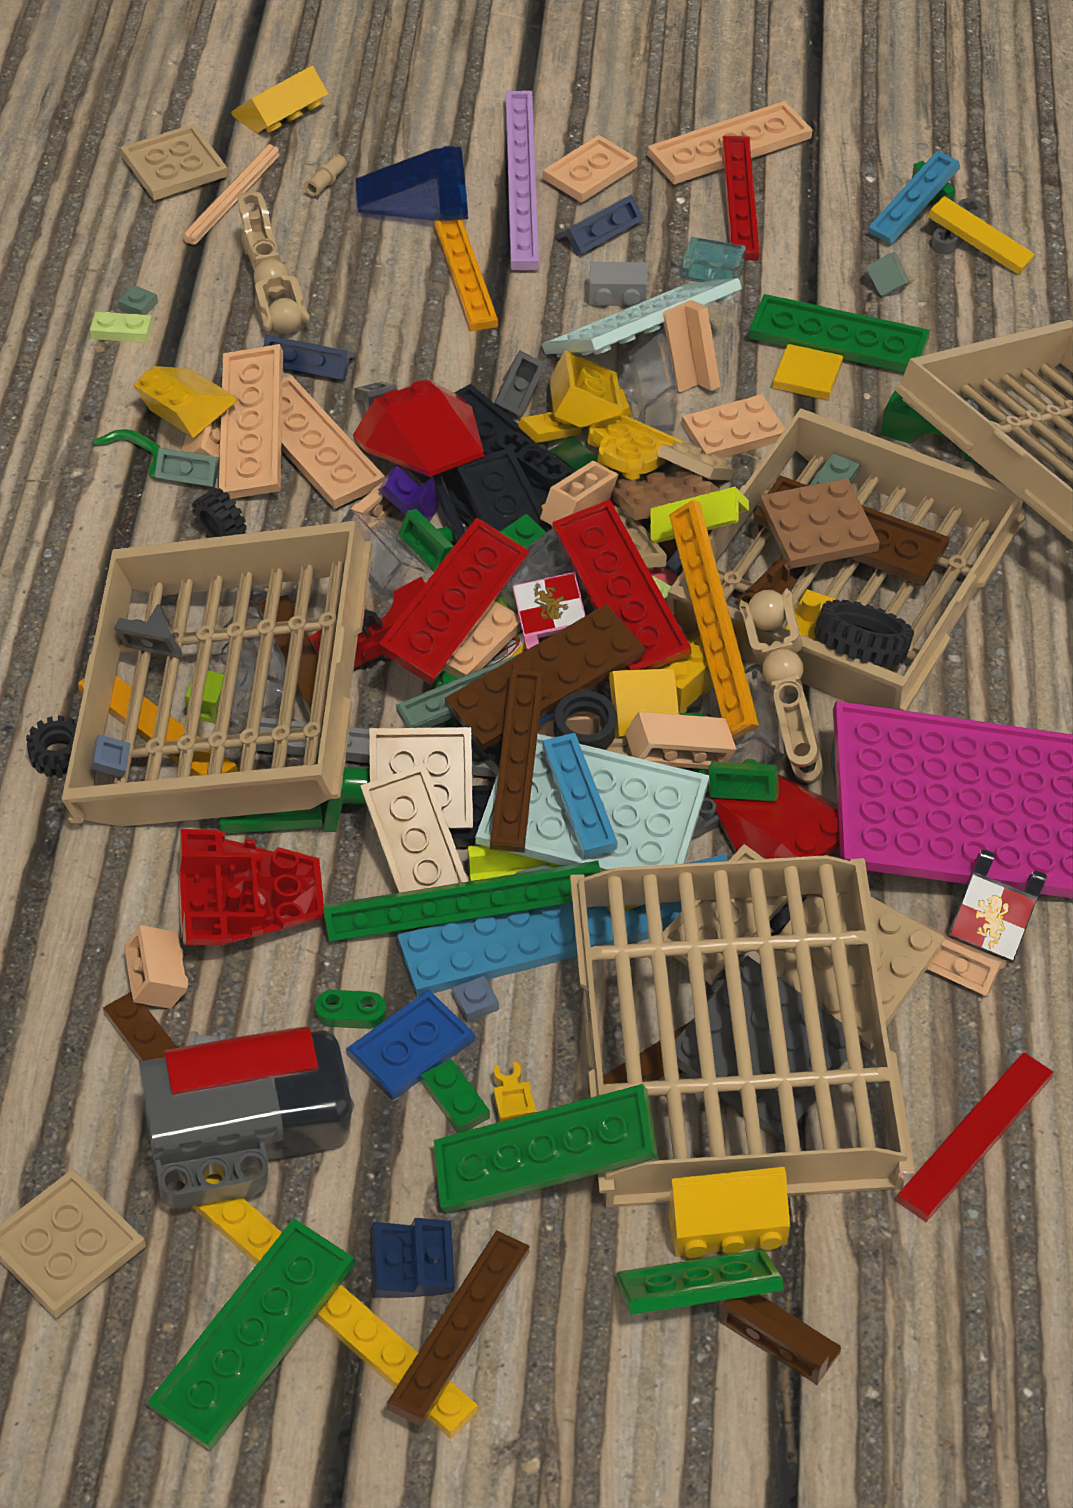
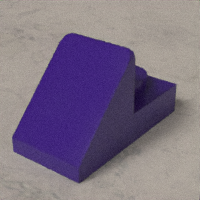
M396 466L390 470L378 489L405 515L407 511L417 509L430 522L438 509L433 477L419 486L400 467Z

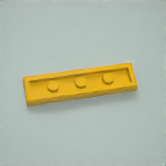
M945 196L930 209L927 216L1018 275L1025 270L1036 255Z

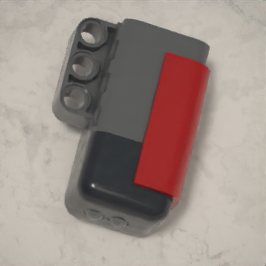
M309 1026L289 1028L164 1050V1057L139 1061L141 1093L155 1176L161 1200L170 1208H185L255 1195L263 1191L267 1186L268 1159L336 1148L342 1145L349 1137L354 1102L349 1092V1078L345 1073L340 1045L336 1037L328 1031L317 1030L311 1032ZM249 1167H255L261 1173L254 1177H248L242 1171ZM211 1174H218L224 1178L216 1184H211L204 1180ZM173 1181H181L186 1185L178 1191L170 1190L167 1187Z

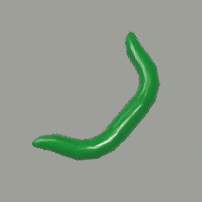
M119 429L92 441L94 445L99 446L108 445L119 440H127L140 446L153 455L149 471L151 478H155L158 449L161 447L153 440L134 430Z

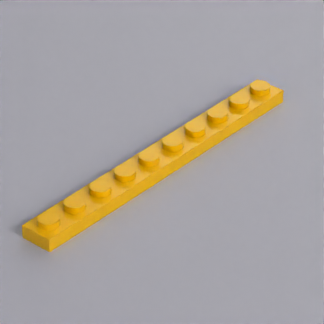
M216 1174L208 1175L204 1179L211 1184L222 1181ZM243 1197L191 1206L256 1265L282 1233ZM341 1284L315 1316L321 1324L394 1389H396L418 1354L413 1347ZM450 1381L429 1414L428 1419L451 1439L478 1413V1405Z

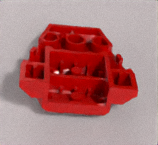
M180 829L178 883L181 938H183L185 945H224L324 918L320 858L277 847L274 852L256 847L257 841L247 838L245 844L225 839L226 832L218 830Z

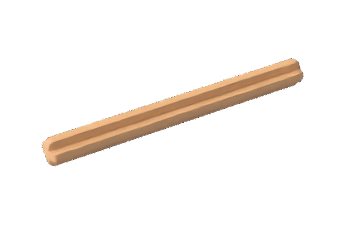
M267 145L183 233L185 243H189L192 246L196 245L235 204L239 195L245 193L279 157V149L276 146Z

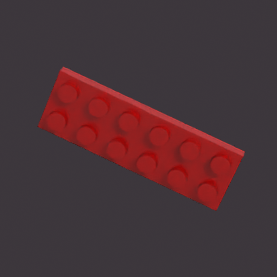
M610 499L552 522L553 531L595 610L607 604L645 647V656L626 666L627 670L657 669L691 655L690 644Z
M476 517L379 642L377 651L432 685L527 559L530 551Z

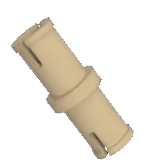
M336 154L326 164L320 165L316 169L315 175L304 184L306 192L311 196H318L326 186L332 185L336 180V176L347 167L345 158Z

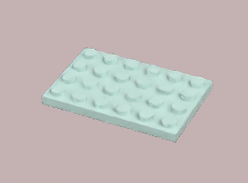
M739 278L684 284L544 342L542 347L545 355L556 354L557 357H561L564 350L576 355L581 353L582 356L593 352L595 355L610 350L611 344L617 342L619 344L627 343L636 339L635 334L640 332L646 334L660 329V324L665 321L662 313L689 300L709 308V303L714 301L721 303L733 298L732 293L742 289Z
M538 734L525 852L510 853L562 866L598 860L600 872L619 867L685 863L710 775L580 744L618 842L617 850L584 858L542 748L543 740L554 737ZM498 775L476 834V844L490 847Z

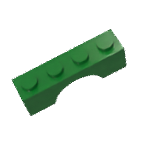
M896 391L893 392L884 408L881 428L882 436L909 443L915 436L924 433H934L946 437L904 402L901 395ZM988 419L989 421L999 423L998 421ZM959 448L963 454L965 461L980 465L967 453H965L961 448Z

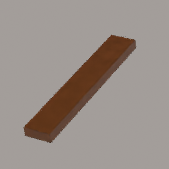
M288 595L280 596L276 622L289 621L294 617L295 609ZM266 601L257 603L262 619L264 617ZM305 632L297 690L310 714L318 654L307 632ZM291 634L274 635L273 642L286 666Z
M511 669L490 850L525 852L544 684V672Z
M498 1230L495 1231L389 1398L387 1410L421 1427L423 1426L529 1254V1245Z

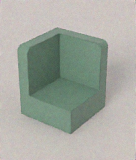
M896 252L889 253L866 266L881 296L910 282Z

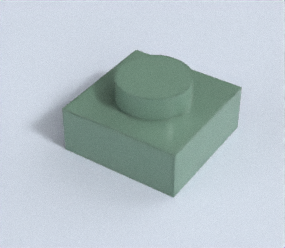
M134 285L117 301L118 308L128 314L147 315L158 304L157 294Z

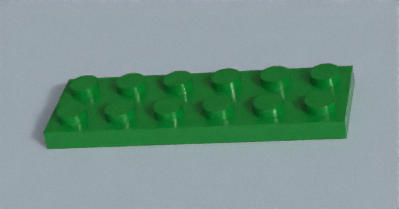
M764 294L750 326L748 338L786 347L787 344L838 354L844 356V360L905 373L911 358L923 356L930 330Z
M643 1084L434 1139L440 1208L445 1213L658 1158L648 1089Z
M293 1218L148 1400L147 1404L150 1409L211 1451L355 1266L354 1257Z

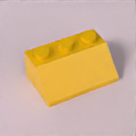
M312 65L249 99L233 110L231 114L257 134L265 129L270 133L282 126L281 120L287 118L288 122L302 115L300 110L307 107L308 111H311L323 104L320 99L326 96L328 92Z
M564 350L549 378L553 412L556 419L565 425L571 426L573 424L581 428L621 415L623 404L617 372Z
M154 366L151 370L144 372L141 378L133 384L150 411L192 438L196 437L237 401L233 394L188 368Z
M699 629L685 634L691 646V655L657 668L674 669L679 713H685L687 707L697 700L701 694L703 697L714 687Z
M785 1167L671 1179L668 1219L675 1257L699 1258L710 1253L724 1252L732 1254L755 1248L773 1250L787 1245L790 1218Z

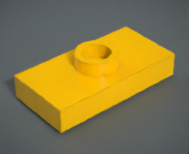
M554 412L521 417L518 425L535 443L577 436L581 434L583 428L573 424L568 426L559 422L554 416Z

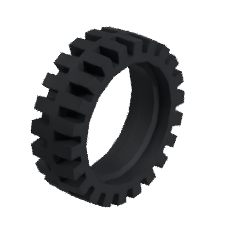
M837 599L826 601L823 604L814 633L821 644H826V647L830 650L836 649L838 654H847L848 658L854 660L858 658L864 663L871 661L874 665H881L882 663L885 666H891L892 664L896 666L904 663L912 643L914 630L911 629L909 624H905L906 621L902 618H896L897 616L892 613H885L886 610L881 608L874 609L869 604L864 606L861 602L854 601L851 603L849 600H842L841 602Z

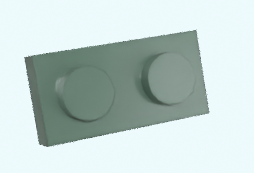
M159 448L155 478L215 487L220 457Z
M833 453L810 485L848 478L850 483H852L859 473L860 463Z

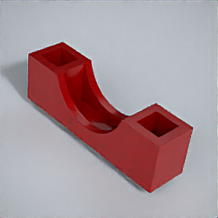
M422 576L393 591V603L388 613L381 619L383 621L382 627L376 622L368 627V630L371 632L370 636H367L363 630L358 634L354 669L382 654L377 651L379 642L426 583ZM322 630L309 636L318 655Z

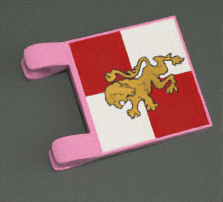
M575 572L512 585L527 650L539 643L538 638L554 635L585 617Z

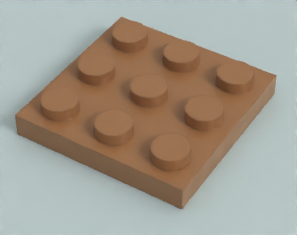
M682 467L676 469V473L667 475L657 472L648 474L646 479L641 480L621 479L618 481V484H615L611 498L634 520L651 517L650 508L712 493L720 489L704 476Z
M848 478L760 495L761 509L784 559L791 565L790 569L879 550L880 542Z

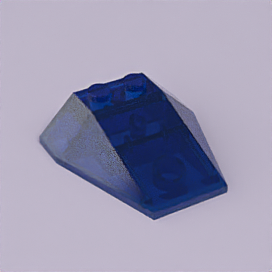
M444 146L432 149L355 178L358 213L433 221L468 219L461 147Z

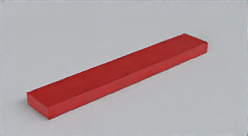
M723 136L722 152L731 260L759 261L760 250L750 137Z
M1023 1052L897 1194L896 1201L927 1222L1052 1079L1054 1071Z

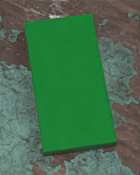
M765 1249L630 1269L616 1273L617 1286L630 1315L783 1291L782 1277Z

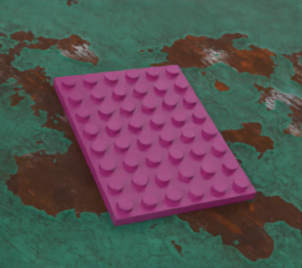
M841 701L835 702L833 707L841 859L850 861V859L865 858L867 871L968 884L976 857L984 849L993 852L995 855L986 877L1024 892L1029 875L1038 870L1047 876L1040 894L1073 898V734Z

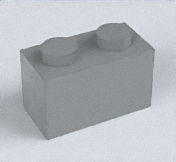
M590 261L589 305L633 306L646 300V263Z

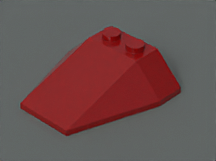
M418 380L413 382L411 386L400 390H390L383 396L375 398L353 434L354 441L366 452L429 477L484 457L472 406L459 395L430 380Z
M778 774L779 796L776 801L710 797V795L708 796L716 804L715 815L718 816L719 822L735 853L744 844L764 859L828 856L840 847L838 804Z

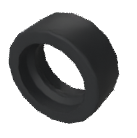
M587 690L572 692L563 697L555 708L554 735L559 737L575 733L579 744L605 750L615 739L617 724L615 707L607 697L597 692ZM584 711L600 716L605 722L604 729L597 733L585 735L570 730L565 722L566 718L570 715Z

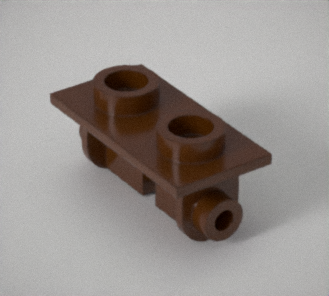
M786 559L776 560L751 587L745 590L735 601V604L739 606L741 600L749 603L754 594L762 590H774L780 594L786 588L790 590L797 583V579L789 575L790 563Z

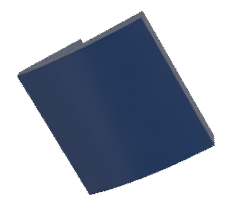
M414 1218L411 1225L373 1223L370 1229L373 1297H425L454 1291L455 1278L451 1221Z

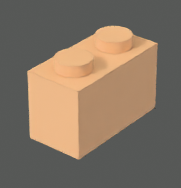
M139 925L124 945L133 1002L171 1009L188 989V978L184 971L183 950L179 944L178 933Z

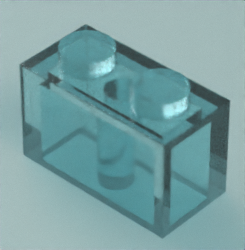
M691 237L684 256L683 280L707 282L739 278L740 281L744 270L746 246Z

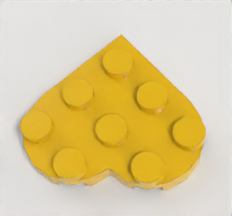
M620 415L619 420L606 419L589 425L587 439L588 444L599 447L598 464L620 471L625 478L631 480L639 479L640 474L651 472L668 461L657 456L662 444L673 445L674 442L684 444V441L624 415Z

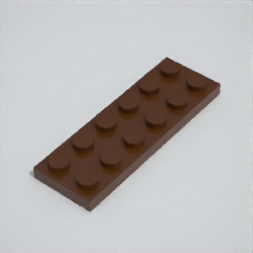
M779 475L767 494L808 485ZM759 505L754 513L753 522L770 528ZM861 505L880 542L879 550L848 558L925 586L947 549L950 537Z
M605 604L445 697V706L450 709L463 728L471 727L472 739L484 751L503 740L511 669L544 672L540 717L554 710L560 700L568 694L587 690L608 678L610 672L619 671L645 656V647L611 608Z

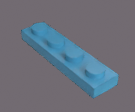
M937 150L869 225L870 234L892 244L960 169L959 161Z
M571 733L543 740L542 748L583 857L586 858L617 850V839L576 734Z

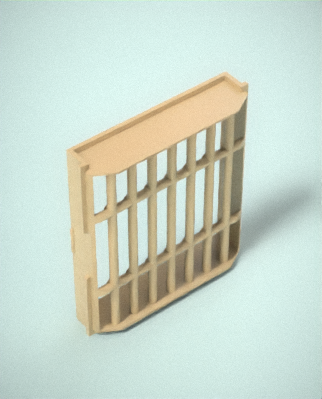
M1073 321L1058 322L911 358L901 384L896 385L894 389L903 397L902 400L1073 542V489L1006 435V433L1011 432L1073 483V467L1025 429L1032 427L1073 461V445L1046 424V422L1051 421L1073 439V424L1065 418L1067 416L1073 418V400L1067 399L1041 378L1045 375L1073 397V382L1054 368L1061 363L1073 373ZM1023 383H1030L1057 406L1046 403ZM1009 387L1038 412L1027 409L1003 388ZM989 392L1016 414L1018 418L1009 416L983 394ZM970 398L999 423L989 421L964 399Z
M800 408L748 482L739 489L749 500V511L738 514L739 520L737 523L715 528L709 534L715 562L760 501V495H765L769 492L771 484L795 450L809 461L797 478V482L808 485L816 472L822 469L834 453L860 463L859 473L852 483L861 486L856 493L861 505H864L872 491H876L889 496L880 509L882 513L891 516L900 501L917 507L908 520L912 524L919 526L927 513L931 512L945 518L937 529V533L948 536L956 522L973 528L957 555L948 556L943 554L937 564L947 568V571L911 626V629L914 630V635L906 658L913 660L904 676L897 674L902 665L901 663L896 666L892 664L885 668L870 662L864 663L858 658H855V660L848 658L847 654H838L836 649L830 650L825 644L800 635L803 646L796 654L803 662V675L801 677L803 684L850 703L907 711L950 642L949 634L978 587L985 586L1024 523L1026 516L1020 514L1023 500L1003 483ZM763 526L732 571L726 573L718 570L726 601L734 589L744 593L748 587L754 584L742 578L773 535L770 528ZM985 532H994L974 565L967 563ZM782 552L779 554L776 560L784 559ZM848 558L823 595L836 599L860 562ZM824 562L808 565L798 578L797 583L790 590L794 611L799 604V599ZM876 569L855 601L861 602L864 606L869 604L888 572ZM682 571L668 591L667 604L678 624L690 633L699 628L685 574ZM959 573L965 575L966 578L921 650L913 647ZM905 579L886 608L885 613H892L897 616L917 583ZM727 605L735 636L739 638L738 648L741 658L762 667L764 661H758L754 657L741 611ZM781 626L775 630L766 631L756 627L759 642L766 643L768 646H771L775 641L783 643L784 638L790 635V630Z
M356 521L112 550L92 653L88 659L83 684L84 692L62 795V801L70 812L68 818L70 823H82L84 820L118 827L305 810L311 809L329 799L340 798L352 711L350 692L358 634L362 632L373 549L372 541L364 540ZM330 577L325 613L319 618L307 619L312 579ZM299 580L294 617L289 621L276 622L282 582ZM269 584L263 620L259 624L245 626L251 587ZM238 587L233 623L228 628L215 629L221 590ZM132 589L150 593L144 620L146 623L156 605H161L162 596L178 594L172 627L181 650L183 645L199 644L184 733L182 737L175 741H165L180 658L167 656L152 739L145 744L134 745L152 652L138 651L137 649L125 647L114 629L119 618L127 619ZM208 591L202 627L197 631L185 632L191 594L193 592ZM322 630L310 720L304 728L291 729L304 633ZM291 634L278 725L273 731L259 732L274 635ZM260 637L246 729L241 734L228 735L243 639ZM229 641L215 731L210 737L196 738L212 643ZM120 651H138L121 740L130 743L127 769L123 777H114L113 784L94 786L97 771L90 769L93 746L98 734L104 736ZM306 741L303 766L285 767L288 743ZM275 744L271 769L253 770L256 747L258 745ZM243 747L239 772L221 773L225 749ZM211 750L207 775L190 776L194 752ZM180 753L176 778L158 780L162 756ZM149 756L145 780L127 783L131 759Z
M831 856L619 867L585 877L584 874L570 875L580 987L585 989L588 1016L585 1030L589 1067L592 1068L588 1073L590 1098L643 1084L648 1089V1096L664 1095L667 1098L673 1159L649 1160L597 1174L599 1193H604L606 1208L669 1204L671 1179L776 1167H785L788 1196L902 1189L906 1174L914 1173L915 1167L897 1056L895 1052L890 1051L877 974V971L882 967L865 858L850 859L848 861ZM850 892L856 931H842L837 893ZM823 894L828 932L807 934L801 895ZM787 896L792 927L791 935L771 936L766 897ZM752 898L757 937L735 938L731 899ZM716 900L721 939L700 940L695 901ZM681 902L685 941L664 942L660 903ZM645 904L649 943L628 944L624 905ZM610 906L614 945L590 947L587 907ZM858 945L877 1064V1067L863 1068L845 946ZM828 947L831 950L849 1069L827 1070L809 948ZM792 949L796 955L812 1071L790 1073L774 950ZM756 951L760 956L775 1074L753 1075L738 952ZM720 953L724 957L738 1076L716 1077L702 954ZM685 955L688 959L702 1078L679 1079L666 965L667 956ZM649 957L652 961L665 1080L642 1082L630 959ZM613 960L616 963L628 1083L603 1084L592 961ZM866 1083H880L890 1150L876 1148ZM848 1084L852 1087L861 1148L838 1149L829 1085ZM811 1086L815 1089L823 1150L801 1151L793 1087ZM775 1089L778 1091L786 1152L763 1154L755 1090ZM738 1091L741 1094L748 1155L726 1156L719 1092ZM701 1093L704 1096L711 1157L688 1158L682 1094Z

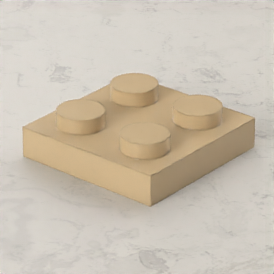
M674 442L673 445L662 444L657 455L708 479L731 480L735 469L726 465V459L714 454L710 456L702 454L701 448L690 443H685V445L679 442Z

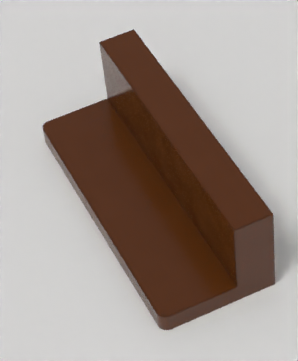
M760 1294L724 1300L721 1304L719 1321L721 1324L816 1385L819 1384L841 1353L840 1345Z

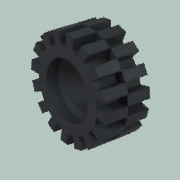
M213 488L193 501L192 507L194 509H192V514L196 516L194 519L196 523L200 524L201 527L199 529L201 532L204 531L206 533V538L246 533L247 526L244 524L246 520L245 517L240 515L242 513L241 509L235 506L236 502L234 499L230 500V495L227 492L223 493V489Z
M58 715L57 721H53L51 716L47 717L48 723L44 724L40 720L37 722V728L32 726L29 730L30 735L26 737V745L33 768L36 767L38 773L42 774L45 771L47 777H52L54 772L57 773V778L63 777L62 772L68 771L77 723L75 724L74 718L69 717L65 721L64 716ZM63 742L69 744L66 748L57 751L46 749L54 743Z

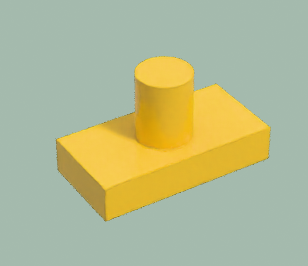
M806 589L794 611L800 635L815 641L818 640L815 637L814 631L821 608L826 601L836 600L835 598Z

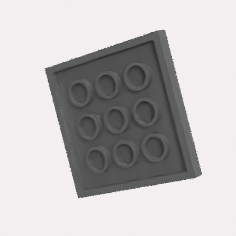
M747 955L739 964L753 1075L775 1074L761 964ZM777 977L790 1073L812 1071L801 993ZM725 981L707 1002L716 1077L738 1076L727 981ZM818 1006L827 1070H840L847 1062L842 1022ZM693 1018L677 1037L675 1045L678 1067L695 1079L702 1077L695 1018ZM859 1035V1042L861 1043L862 1037ZM811 1086L792 1088L797 1124L816 1101L815 1089ZM775 1089L755 1090L760 1127L783 1143L784 1134L778 1091ZM738 1091L718 1093L722 1100L743 1114L741 1094Z

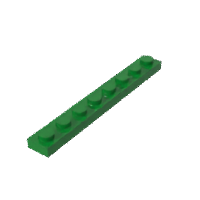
M599 861L325 904L323 910L329 942L572 903L570 875L584 874L585 877L600 873Z

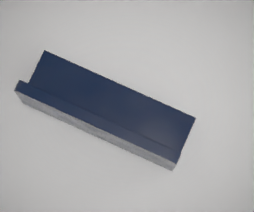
M629 195L557 233L555 237L559 240L567 236L578 256L644 219L633 196Z
M265 335L263 347L280 344L283 350V368L346 380L350 358H356V353L347 350Z

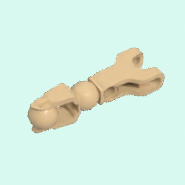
M246 192L239 195L238 208L242 227L240 228L241 242L254 270L256 305L263 321V327L267 332L273 329L278 333L290 334L297 330L301 323L308 325L310 321V315L304 306L298 279L295 276H289L287 267L280 261L263 195L259 192ZM255 203L259 208L251 212L247 210L246 204ZM279 298V299L273 301L270 306H268V304L270 303V300H271V299Z
M787 588L782 594L774 590H762L754 594L749 603L741 600L739 608L745 621L754 657L758 661H764L762 675L774 693L781 733L794 775L802 783H813L822 777L824 766L801 682L803 662L796 653L801 650L803 645L794 613L792 593ZM787 619L790 635L784 638L783 643L775 641L771 646H768L766 643L759 642L756 627L764 631L775 630L782 626ZM789 694L798 696L797 700L791 704L782 702ZM816 763L814 770L810 773L800 770V767H807Z

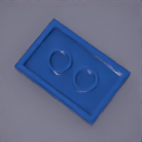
M427 990L347 1047L346 1051L347 1056L393 1101L421 1081V1074L450 1060L475 1041V1033L430 990Z

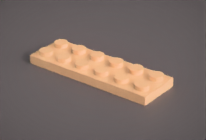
M782 101L648 146L647 155L673 184H677L724 168L723 136L750 137L752 159L811 139L813 129L786 101Z
M280 344L223 353L222 388L237 398V401L221 414L219 488L223 489V493L227 492L230 495V499L281 491L283 350Z
M292 375L283 378L281 450L328 503L336 509L370 493L374 487L380 485L385 480L383 473Z

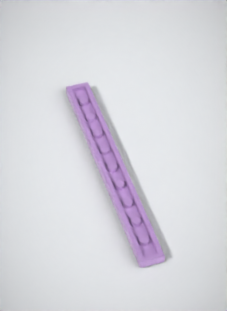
M506 91L511 270H539L532 91Z

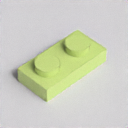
M95 312L90 328L91 339L148 343L153 325L152 315Z

